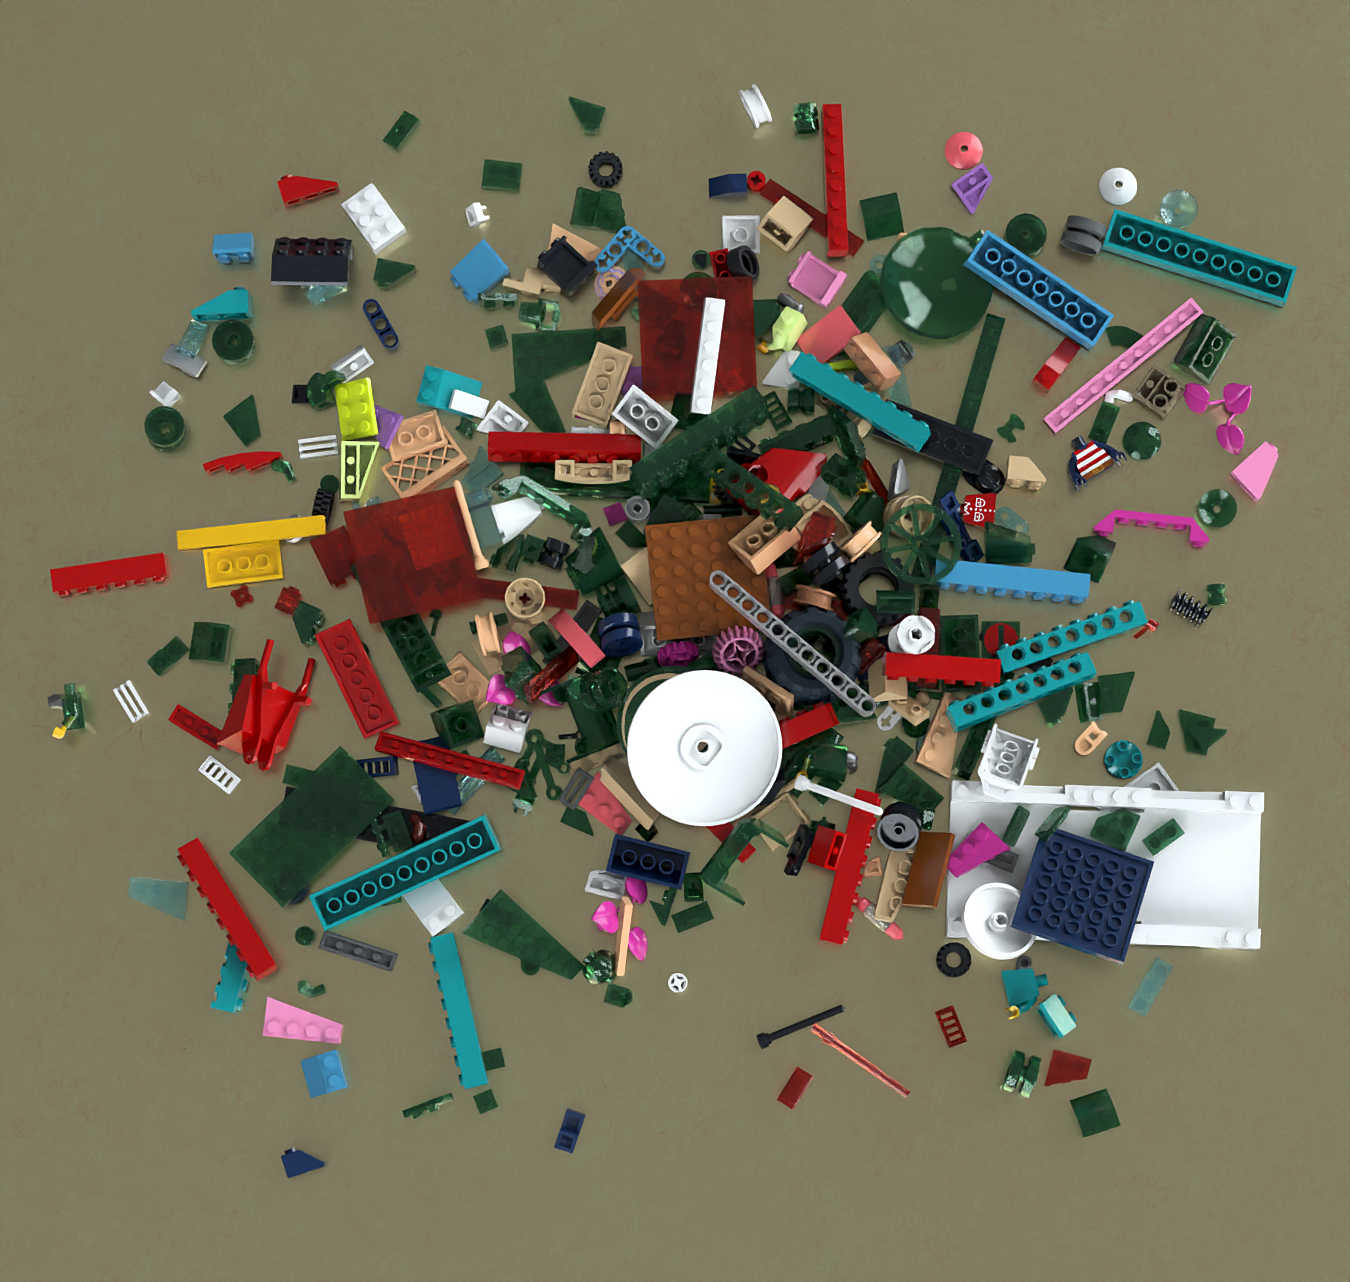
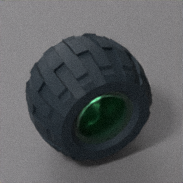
M817 607L793 610L780 619L822 656L827 655L830 663L855 682L862 661L859 638L856 637L852 626L846 620L841 619L835 612L828 609L827 611L818 610ZM774 627L772 632L775 635H781L782 629ZM767 636L763 650V665L766 677L792 693L797 704L808 706L823 701L825 705L840 698L809 671L802 669L801 667L803 666ZM790 639L787 641V645L790 648L797 647V642ZM820 643L822 649H816L815 644ZM809 652L802 653V658L808 661L811 654ZM818 665V666H817V667H820V668L822 669V671H819L820 673H825V672H827L826 666H824V665ZM834 677L831 680L835 686L842 684L841 679L838 677Z

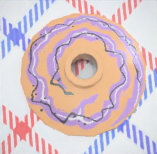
M613 266L607 273H598L596 276L595 292L601 300L625 274L626 271L621 267ZM611 280L612 286L608 287L607 284Z

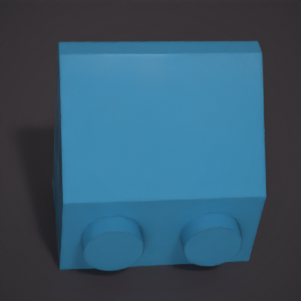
M338 1050L300 1061L311 1098L348 1088Z

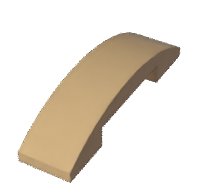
M555 460V479L582 484L623 482L632 479V460H613V463H575V460Z

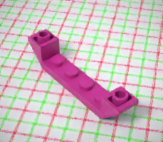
M1117 509L1095 525L1092 532L1097 533L1099 537H1108V534L1112 535L1114 520H1117V523L1129 524V521L1137 522L1136 525L1148 526V523L1156 524L1155 527L1167 528L1168 525L1175 526L1177 530H1186L1187 527L1189 528L1188 543H1192V546L1204 547V545L1209 543L1208 536L1191 517Z

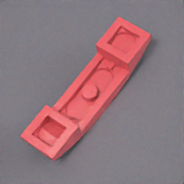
M563 608L548 620L590 668L605 657L600 648Z

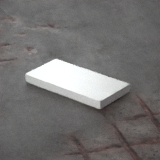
M1159 762L1124 786L1151 788V790L1179 791ZM1096 807L1098 811L1144 813V809Z

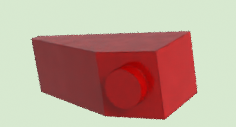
M286 175L277 181L285 206L340 190L337 182Z
M1065 337L1036 374L1032 383L1048 393L1081 347Z

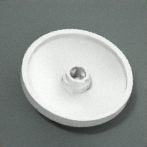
M990 883L976 889L966 900L962 910V926L970 943L984 955L995 959H1012L1023 954L1033 944L1036 938L1035 935L1010 927L1021 891L1007 884Z

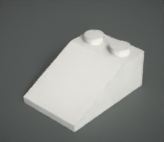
M439 879L402 895L433 937L440 934L465 914Z

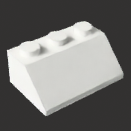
M632 385L612 413V415L655 449H658L665 442L679 421L635 385Z

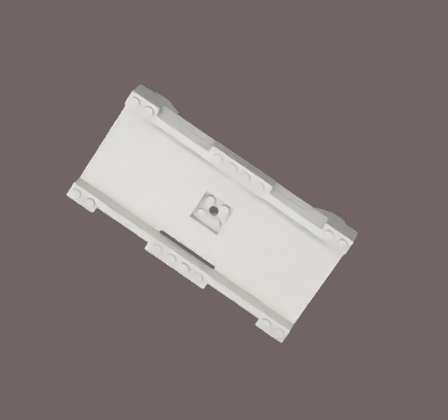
M952 780L950 783L948 833H953L955 839L951 854L983 822L1010 848L1009 851L1019 854L1012 873L985 862L959 878H956L947 869L945 938L968 939L962 926V910L968 897L979 887L990 883H1002L1022 892L1042 826L1045 824L1154 861L1137 921H1141V924H1135L1130 944L1199 946L1215 949H1260L1261 929H1258L1261 813L1264 812V792L1161 791L1136 787L1023 785L1021 789L1016 790L1002 801L984 794L981 781ZM1067 806L1144 809V813L1067 810ZM999 854L1000 856L1010 859L1012 861L1014 859V857L1009 856L1007 854ZM996 858L991 859L992 861H995L1007 867H1011V864L1006 863ZM1038 936L1035 938V940H1047Z

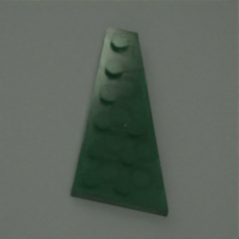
M501 889L461 932L464 935L570 980L584 967L578 959Z

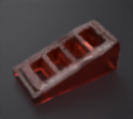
M953 1005L935 1012L948 1048L967 1042ZM949 1012L952 1013V1016L944 1019L941 1018V1015L947 1014ZM954 1019L955 1023L944 1026L945 1022ZM957 1026V1031L947 1033L946 1030ZM960 1034V1038L950 1041L949 1037Z

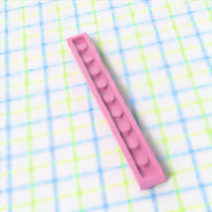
M1191 297L1043 418V420L1055 434L1203 314V310Z

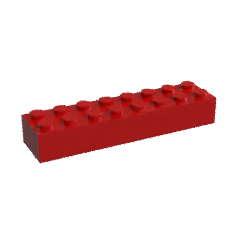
M856 788L855 799L880 807L882 799L878 798V793ZM854 806L851 807L845 834L848 835L835 872L819 941L842 946L843 942L846 943L848 940L849 931L846 928L847 924L852 923L854 915L851 907L857 903L859 893L855 891L857 886H861L863 878L860 870L861 867L865 868L868 855L864 854L865 850L870 848L872 841L869 833L870 830L875 829L877 821L874 813Z

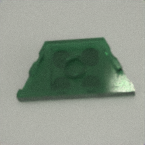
M834 405L825 407L851 475H855L860 472L865 461V445L859 439V430L856 424Z

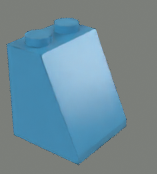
M485 239L480 241L450 271L452 276L450 280L456 287L460 285L464 290L462 292L464 297L469 302L472 300L475 304L504 281V278L510 276L507 265Z

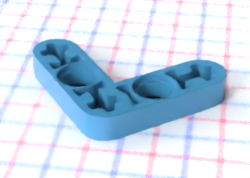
M624 226L594 261L598 265L596 270L599 273H607L628 248L653 268H661L665 263V256L662 251L634 228ZM625 231L626 233H628L630 231L632 238H626L623 241V243L626 244L624 247L621 242L617 241V239L619 238V240L621 241L624 238L623 232ZM638 243H646L647 250L639 252L636 248ZM612 245L620 247L621 250L618 254L614 255L610 252ZM651 248L653 249L651 254L656 257L660 255V263H653V258L648 255V258L645 257ZM605 253H607L609 257L614 259L613 261H611L610 258L607 260L606 268H599V261L601 260L603 262L607 258V256L604 255Z

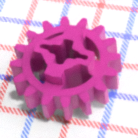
M690 641L671 642L666 645V648L661 647L660 651H657L658 663L661 666L666 665V668H683L699 658L698 646L695 643L690 644Z

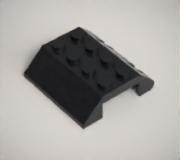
M288 237L276 238L272 253L271 285L348 286L349 260H353L354 255L352 240L346 238L327 239L324 237L318 239H308L306 237L290 239Z

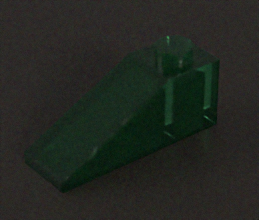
M898 736L894 739L890 737L884 744L886 749L883 753L874 793L879 794L915 751Z

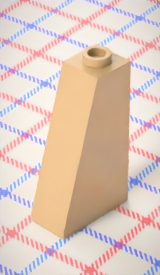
M613 758L610 763L606 762L602 767L601 772L603 774L600 781L640 824L649 830L661 812L656 810L642 796L636 787L629 767L618 759Z

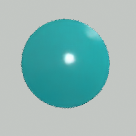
M1120 740L1110 745L1104 756V764L1107 771L1119 779H1128L1135 776L1140 771L1143 763L1140 749L1135 744L1125 740Z

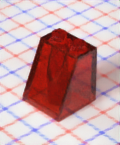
M345 525L309 541L332 588L335 586L340 588L347 584L346 581L352 578L357 580L367 572Z

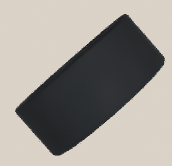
M742 245L728 252L727 265L732 277L740 284L747 283L759 276V263L751 248Z

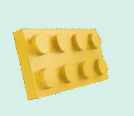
M279 540L203 549L207 588L284 579Z

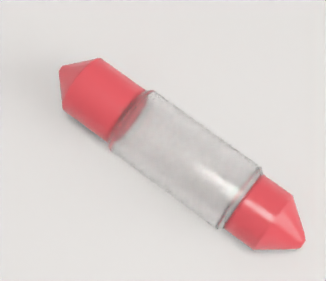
M771 563L765 569L769 605L772 614L780 620L785 613V602L776 566L774 563Z
M858 897L856 906L863 915L894 940L903 938V929L894 921L888 923L874 919L876 905L866 897Z

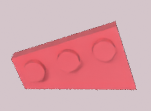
M598 771L594 776V781L578 805L616 834L623 835L633 821L618 799L600 781L601 774Z

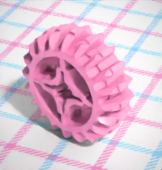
M736 625L734 630L728 627V632L726 633L721 631L722 637L716 636V642L713 643L714 649L712 650L713 659L717 663L718 668H723L725 673L730 671L731 675L738 672L740 676L746 666L755 670V664L760 665V659L763 658L764 652L763 641L759 638V634L754 632L752 628L747 630L744 625L741 629ZM736 646L738 647V650H740L741 655H739V652L736 650Z

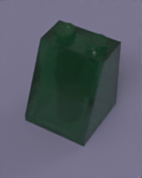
M600 527L596 528L565 559L568 566L565 570L569 578H574L571 582L575 590L580 589L583 596L624 576L618 560Z

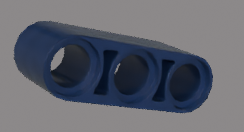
M374 299L366 300L363 304V311L383 347L388 351L397 350L400 345L399 338L380 304ZM370 305L377 306V310L374 313L367 312V308ZM384 321L386 326L384 329L376 328L377 323ZM393 337L396 339L395 343L391 346L386 345V340Z

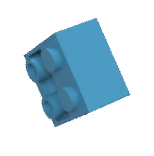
M252 233L214 235L212 253L220 263H231V260L250 262V259H255L254 236Z

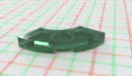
M1124 326L1105 328L1111 347L1121 346L1129 349L1144 337L1135 330Z

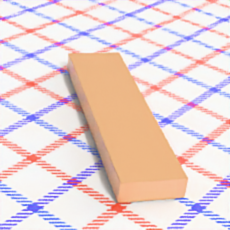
M621 897L619 926L613 960V969L617 976H623L625 972L633 907L628 897Z

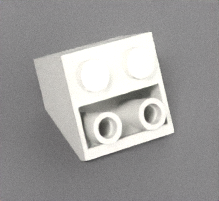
M495 703L486 726L483 743L520 753L526 738L532 712Z

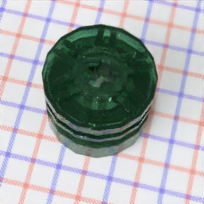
M161 406L151 410L146 416L144 423L145 433L148 441L154 448L164 452L173 451L184 442L186 427L184 419L176 409ZM169 427L170 433L166 432L163 434L162 429Z
M625 576L613 580L615 590L611 591L608 585L605 584L606 594L604 595L600 588L595 589L597 602L605 617L622 613L624 610L633 615L642 612Z

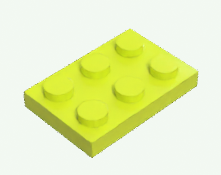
M370 378L335 385L342 441H353L377 435L378 428Z

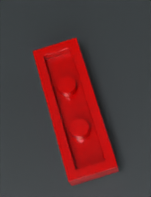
M177 704L168 720L215 750H218L220 745L217 744L221 730Z

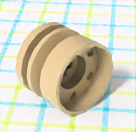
M922 496L893 498L884 508V525L895 536L923 535L933 525V507Z
M519 578L508 586L505 593V606L514 617L531 619L537 616L543 609L545 593L542 586L534 579ZM523 594H527V598H530V601H527L526 604H522V600H519V597H523Z

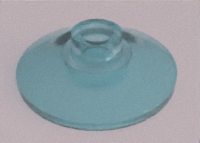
M1183 190L1169 192L1164 196L1160 204L1162 219L1168 225L1175 228H1183L1190 225L1198 213V205L1195 198ZM1177 207L1180 208L1182 211L1179 214L1175 212V208Z

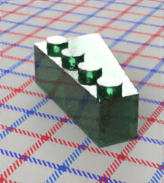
M828 413L808 423L797 425L790 431H782L777 434V437L772 439L770 437L760 441L757 448L761 455L771 448L809 452L836 441L838 434Z

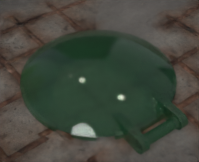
M924 227L906 234L893 245L884 260L880 282L884 302L891 315L901 326L921 337L949 339L969 331L982 319L991 301L993 286L963 265L976 246L975 241L977 239L979 241L985 233L982 229L968 238L953 231V229Z

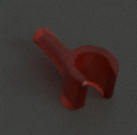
M1153 619L1149 620L1134 637L1138 639L1148 629L1154 632L1159 623Z

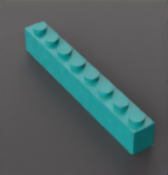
M801 351L789 369L790 375L917 453L931 435L928 428L929 425L924 421H916L909 412L905 410L901 412L896 409L897 406L892 402L881 400L877 393L866 391L862 384L856 381L855 383L848 380L849 377L842 372L836 373L829 364L818 362L817 358L810 353L805 354Z
M451 932L430 937L431 942H428L430 954L434 953L435 961H432L434 972H438L440 980H437L439 992L443 991L444 999H441L443 1011L447 1010L448 1018H445L447 1029L452 1030L453 1036L450 1037L452 1048H456L457 1052L454 1060L456 1067H460L461 1074L458 1075L460 1085L464 1086L465 1089L489 1084L455 935Z

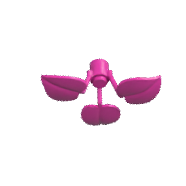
M1196 383L1185 384L1186 389L1183 394L1186 404L1196 413L1204 412L1207 409V405L1225 402L1226 409L1232 412V415L1226 421V425L1221 424L1218 426L1217 439L1226 451L1239 455L1244 445V435L1238 426L1230 425V422L1235 415L1242 414L1247 410L1251 399L1252 386L1229 383L1223 389L1224 399L1208 401L1210 394L1204 386Z
M509 631L503 640V651L509 659L516 660V664L506 677L502 674H496L491 678L487 687L486 702L509 705L515 700V692L538 687L537 695L544 703L552 706H562L565 702L563 689L560 683L553 677L546 676L541 679L540 683L518 687V680L512 677V675L519 666L520 660L525 662L529 660L531 650L528 642L520 634Z
M626 877L625 888L627 894L632 897L631 903L633 904L636 900L637 903L643 904L648 894L646 882ZM604 901L595 910L591 920L596 922L600 931L614 933L619 926L617 913L620 911V907L616 909V906L611 901ZM634 927L629 932L628 948L637 959L644 961L648 948L647 937L641 928Z

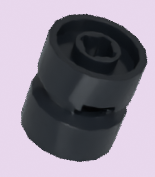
M547 537L544 544L545 551L541 552L538 563L561 571L564 564L563 556H567L570 545L555 538Z

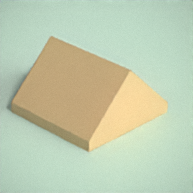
M883 657L868 665L869 696L875 702L908 699L906 677H899V681L887 680V676H882Z

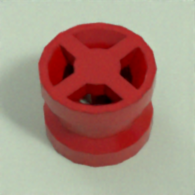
M752 171L747 177V187L752 192L762 191L766 182L765 175L760 171Z

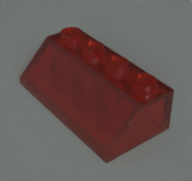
M813 511L803 528L792 562L793 565L809 559L829 544L837 529V525H834L835 518Z

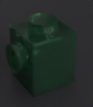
M527 534L519 555L520 558H523L522 562L533 565V563L538 564L546 541Z

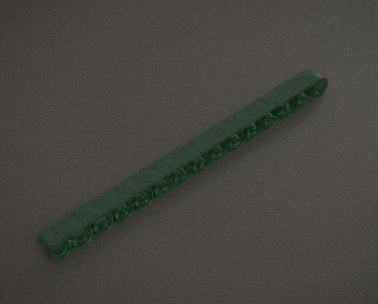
M989 313L986 315L955 422L956 426L972 432L1006 319ZM946 463L943 464L932 502L934 522L930 530L922 536L912 571L913 585L928 588L944 533V527L938 511V500L950 490L955 495L962 471Z

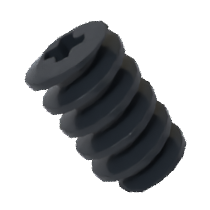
M1179 588L1170 603V611L1177 608L1176 615L1184 612L1183 619L1190 616V623L1197 620L1196 627H1199L1205 622L1213 608L1207 611V604L1200 607V600L1193 603L1194 596L1187 599L1188 593L1184 592L1180 595L1181 588Z

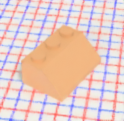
M770 506L732 538L728 544L744 564L759 575L801 538L795 525Z

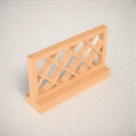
M444 425L442 428L447 437L448 445L443 447V457L433 456L434 450H432L430 455H417L414 466L404 464L405 460H402L401 464L390 461L381 467V470L407 507L470 465L468 459ZM447 449H455L458 455L453 459L446 458ZM419 457L429 458L427 468L417 466ZM432 459L442 460L441 466L438 469L430 468ZM393 466L400 467L398 476L390 475L387 470ZM403 468L413 469L411 478L401 477ZM416 470L426 471L425 477L422 480L414 479ZM400 480L410 482L409 488L404 492H401L399 489Z

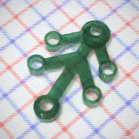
M531 729L526 733L525 741L527 747L523 756L517 760V766L520 769L528 768L530 765L529 759L534 750L537 757L529 775L524 777L523 783L527 787L534 786L537 774L541 768L548 787L546 796L550 800H558L563 790L559 785H555L549 765L557 768L561 774L568 773L571 767L567 762H561L544 754L542 746L550 749L552 754L556 756L564 753V747L561 744H554L544 739V734L539 729ZM533 735H536L537 740L535 742H533L531 739ZM557 746L560 747L559 753H556L555 748ZM523 759L526 761V765L524 767L521 765V761ZM563 764L567 766V770L565 772L561 769ZM529 777L532 779V783L530 785L527 783V779ZM552 789L556 791L555 796H552L550 793Z

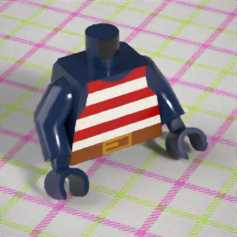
M1080 435L1071 441L1076 451L1070 455L1068 474L1075 483L1076 490L1079 491V485L1083 484L1086 488L1087 481L1113 466L1115 462L1118 466H1121L1119 460L1125 459L1127 461V458L1123 452H1118L1112 446L1101 441L1096 442L1092 440L1086 444Z

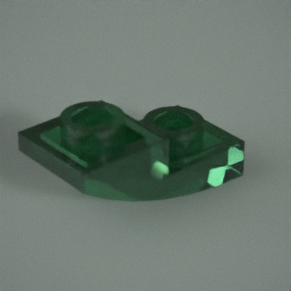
M1102 401L1088 437L1106 444L1120 407Z
M176 636L163 649H159L147 663L160 676L185 656L190 649L179 636Z

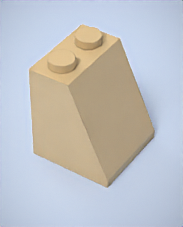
M645 547L621 565V569L650 608L653 602L647 547Z

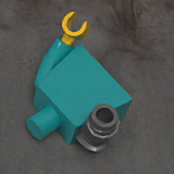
M1026 955L1020 956L1017 959L1016 970L1001 971L1009 1008L1005 1009V1011L1010 1010L1012 1012V1017H1009V1019L1016 1018L1020 1014L1027 1012L1037 1002V996L1040 995L1038 987L1048 985L1046 974L1035 976L1034 970L1031 969L1032 960Z

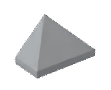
M899 458L892 465L887 500H892L911 489L903 459Z

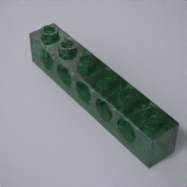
M712 447L699 463L702 470L701 474L709 480L711 478L714 479L721 489H728L734 498L744 500L747 507L752 510L754 508L757 509L764 519L774 521V525L780 530L785 529L790 532L804 516L801 507L716 448ZM720 469H725L723 472L717 473ZM734 479H739L736 483H732ZM749 489H754L751 493H746ZM768 499L766 503H761L762 500ZM783 509L782 512L775 513L777 510Z

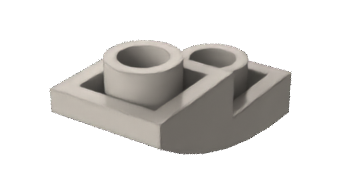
M171 343L162 357L165 363L178 367L181 372L196 378L207 364L199 356Z

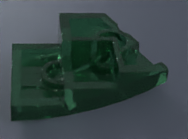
M583 187L577 188L570 224L617 234L622 227L626 226L625 212L622 208V200L619 193L603 188L597 192Z

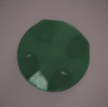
M1136 422L1125 431L1123 445L1128 455L1136 459H1148L1153 457L1160 449L1161 435L1154 425L1148 422Z

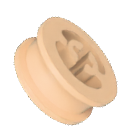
M871 521L862 526L840 548L841 552L845 551L851 557L850 562H853L864 553L882 534L881 531L877 532L871 526Z
M489 611V615L480 617L476 614L477 633L483 655L487 656V652L496 650L500 653L499 635L492 611Z

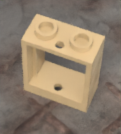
M785 793L749 820L772 852L795 836L798 827L775 842L759 819L785 800L802 824L810 825L808 821L810 819L809 815L804 809L800 811L797 807L799 802L793 794L789 796L788 793Z

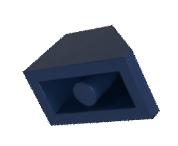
M747 173L726 174L709 179V198L747 197Z
M295 1147L285 1150V1155L281 1156L288 1178L327 1166L325 1161L303 1150L296 1151Z

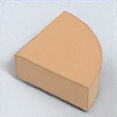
M880 856L871 859L867 863L863 878L883 875Z

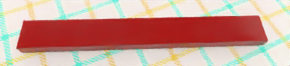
M382 731L374 747L375 751L517 790L520 789L525 776V770Z

